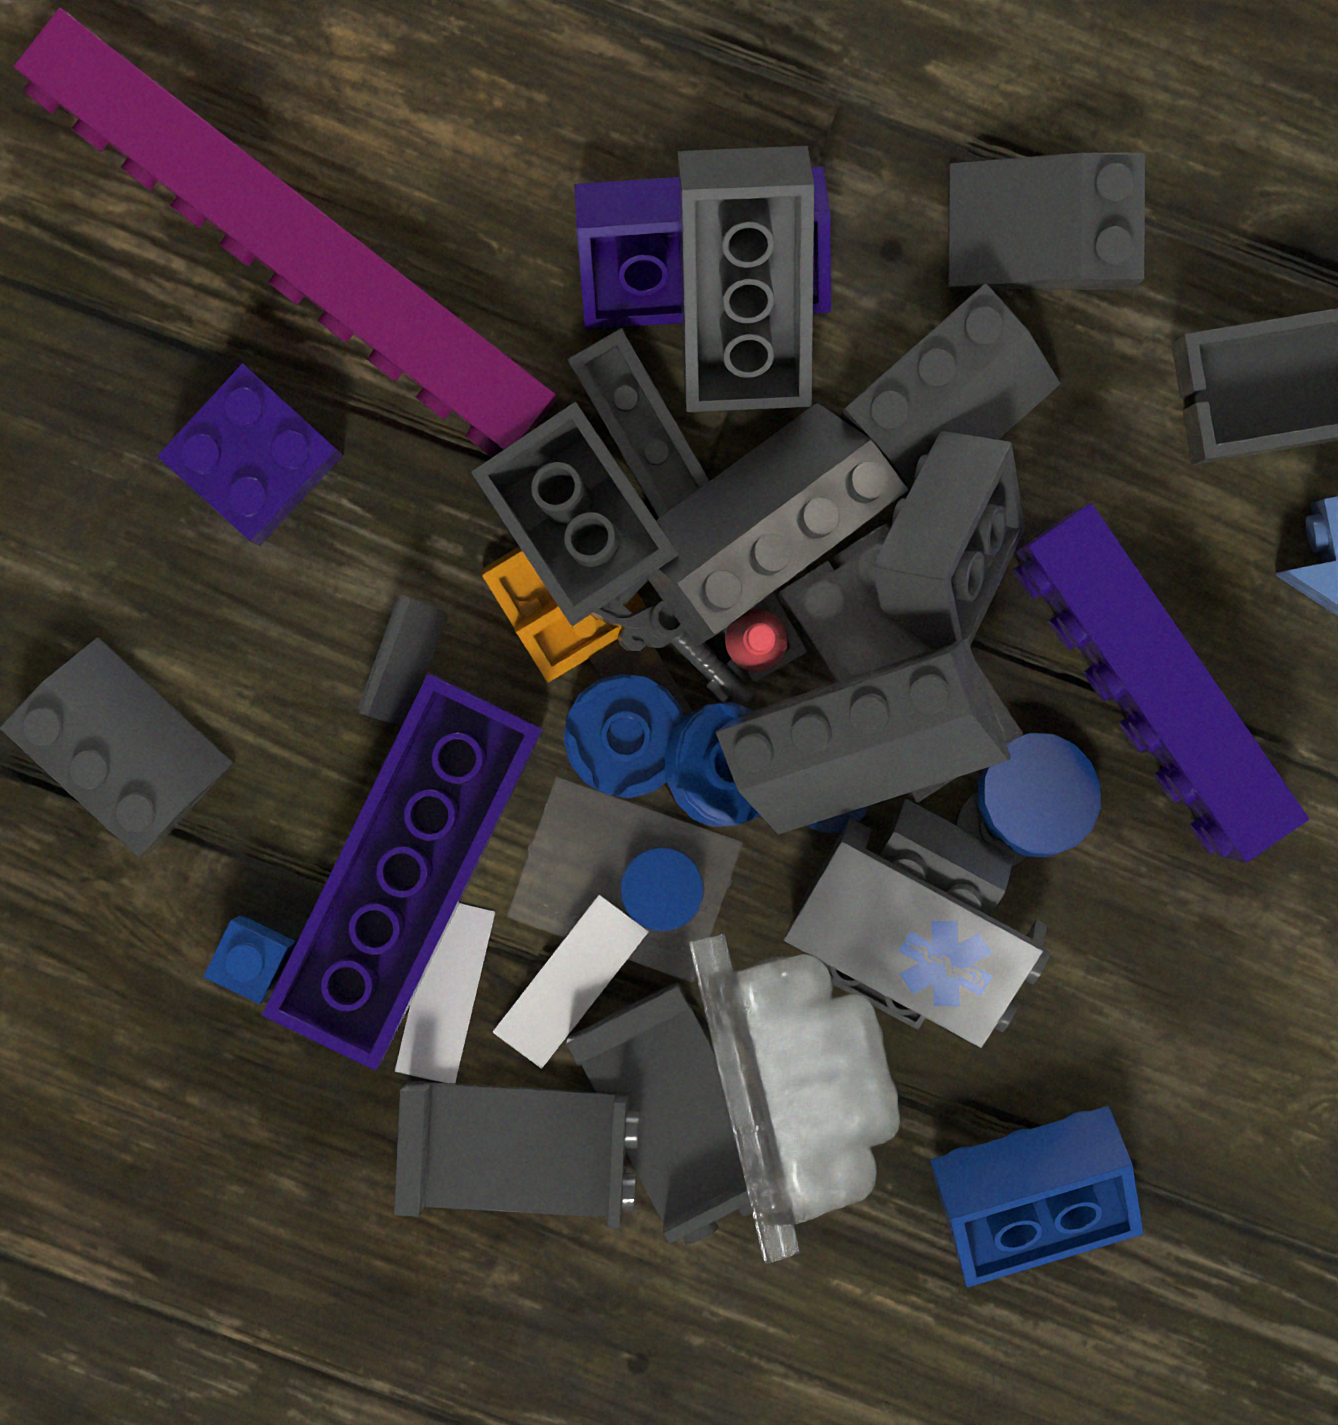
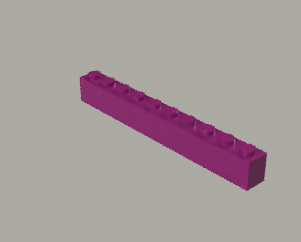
M60 7L13 66L29 81L22 91L51 114L55 112L58 106H61L77 119L71 128L77 135L99 152H102L108 144L127 158L120 166L127 174L149 191L157 182L176 197L169 206L198 229L207 220L225 234L219 242L222 248L247 267L251 265L254 259H257L274 273L268 281L272 287L295 305H298L305 297L320 308L323 313L317 321L346 344L354 335L370 347L372 351L366 360L394 382L403 373L422 389L415 398L443 420L452 411L471 427L464 436L490 457H494L500 450L503 451L536 429L558 401L554 392Z

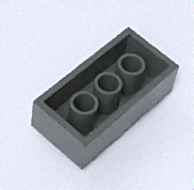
M808 146L678 151L682 366L686 412L812 407L814 180Z

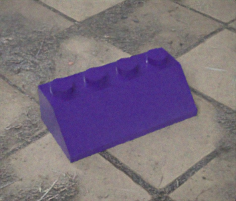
M813 167L811 168L814 180L813 314L831 312L830 206L824 168ZM678 177L574 184L585 330L682 323Z

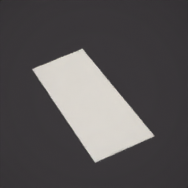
M598 895L501 1020L493 1033L542 1069L649 931Z
M459 903L410 1004L395 1072L442 1083L456 1082L495 911Z

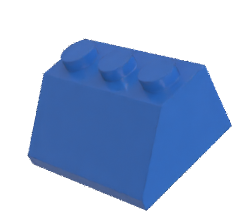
M1109 1106L1093 1111L1076 1112L1063 1120L1037 1128L1016 1130L1006 1137L974 1147H960L944 1156L930 1160L939 1199L967 1288L1143 1235L1133 1164Z

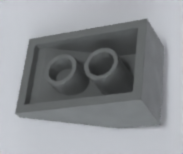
M1071 153L949 164L948 289H979L987 283L991 289L1132 290L1144 280L1145 153Z
M576 402L471 472L571 626H574L678 556V553Z

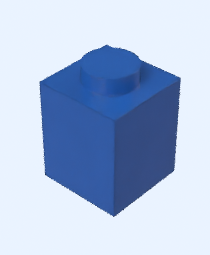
M240 915L230 921L203 977L261 1004L271 996L296 941Z

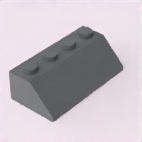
M816 403L656 520L678 553V556L646 578L694 643L699 646L718 634L906 493L908 488L872 439Z
M967 638L739 715L716 731L738 792L778 835L1006 762L1011 758Z

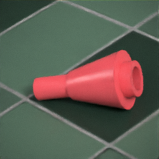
M752 609L729 625L725 644L727 652L734 663L745 670L759 672L768 670L779 663L786 652L788 637L783 623L777 616L766 610Z

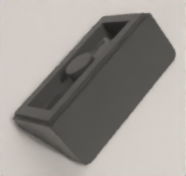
M404 595L401 598H397L357 708L360 710V714L398 726L403 725L426 678L447 620V613L444 610Z

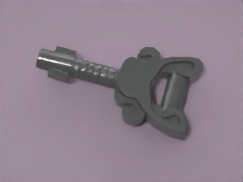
M646 577L591 614L605 623L621 627L618 640L620 646L627 651H641L646 645L650 648H660L671 642L707 678L703 686L720 703H724L727 699L729 702L744 706L753 697L754 691L744 682L748 674L734 663L731 658L723 662L705 642L697 646L655 589L651 594L649 603L645 607L638 608L634 612H630L625 607L626 603L648 581Z

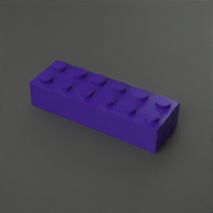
M1092 503L1071 512L1014 552L1013 555L1020 563V565L1013 569L1018 581L1031 598L1036 599L1041 596L1045 599L1055 616L1048 620L1052 630L1069 651L1076 647L1083 654L1090 665L1089 668L1083 671L1086 679L1104 702L1110 698L1116 702L1126 717L1119 722L1123 733L1138 752L1141 753L1146 749L1152 754L1161 769L1154 773L1157 782L1173 803L1176 804L1181 800L1190 809L1196 820L1190 823L1189 827L1199 843L1210 855L1217 852L1222 858L1226 857L1247 863L1309 820L1303 808Z
M427 674L262 1016L375 1071L377 1070L392 1044L543 733V727L434 674Z

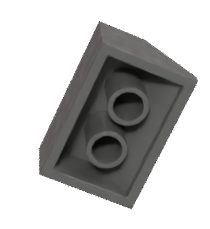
M985 283L850 403L840 417L872 439L908 488L907 492L909 493L915 482V472L920 457L923 454H929L941 430L999 440L1061 383L1028 329Z
M941 430L929 454H923L920 457L916 467L915 482L907 498H901L896 504L892 527L884 543L877 544L872 552L869 563V577L876 584L881 610L932 650L966 638L969 646L971 645L1026 529L1012 442Z
M99 637L45 679L0 727L12 741L137 857L151 854L235 764Z

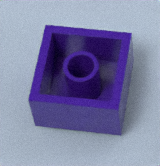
M242 363L157 457L250 542L261 546L341 459L343 454Z

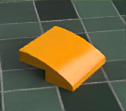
M520 547L515 548L480 570L482 577L509 618L516 633L547 683L618 641L621 627L605 623L591 614L574 626H571ZM637 592L626 603L625 607L630 612H634L638 608L645 607V604Z

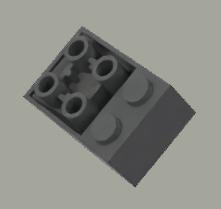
M906 798L873 851L874 854L988 916H991L1006 892L1014 856ZM817 958L811 967L810 972L917 1030H919L926 1019Z

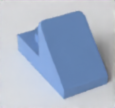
M1337 496L1310 503L1312 515L1306 517V533L1310 548L1313 552L1320 551L1322 564L1277 572L1275 574L1338 616Z

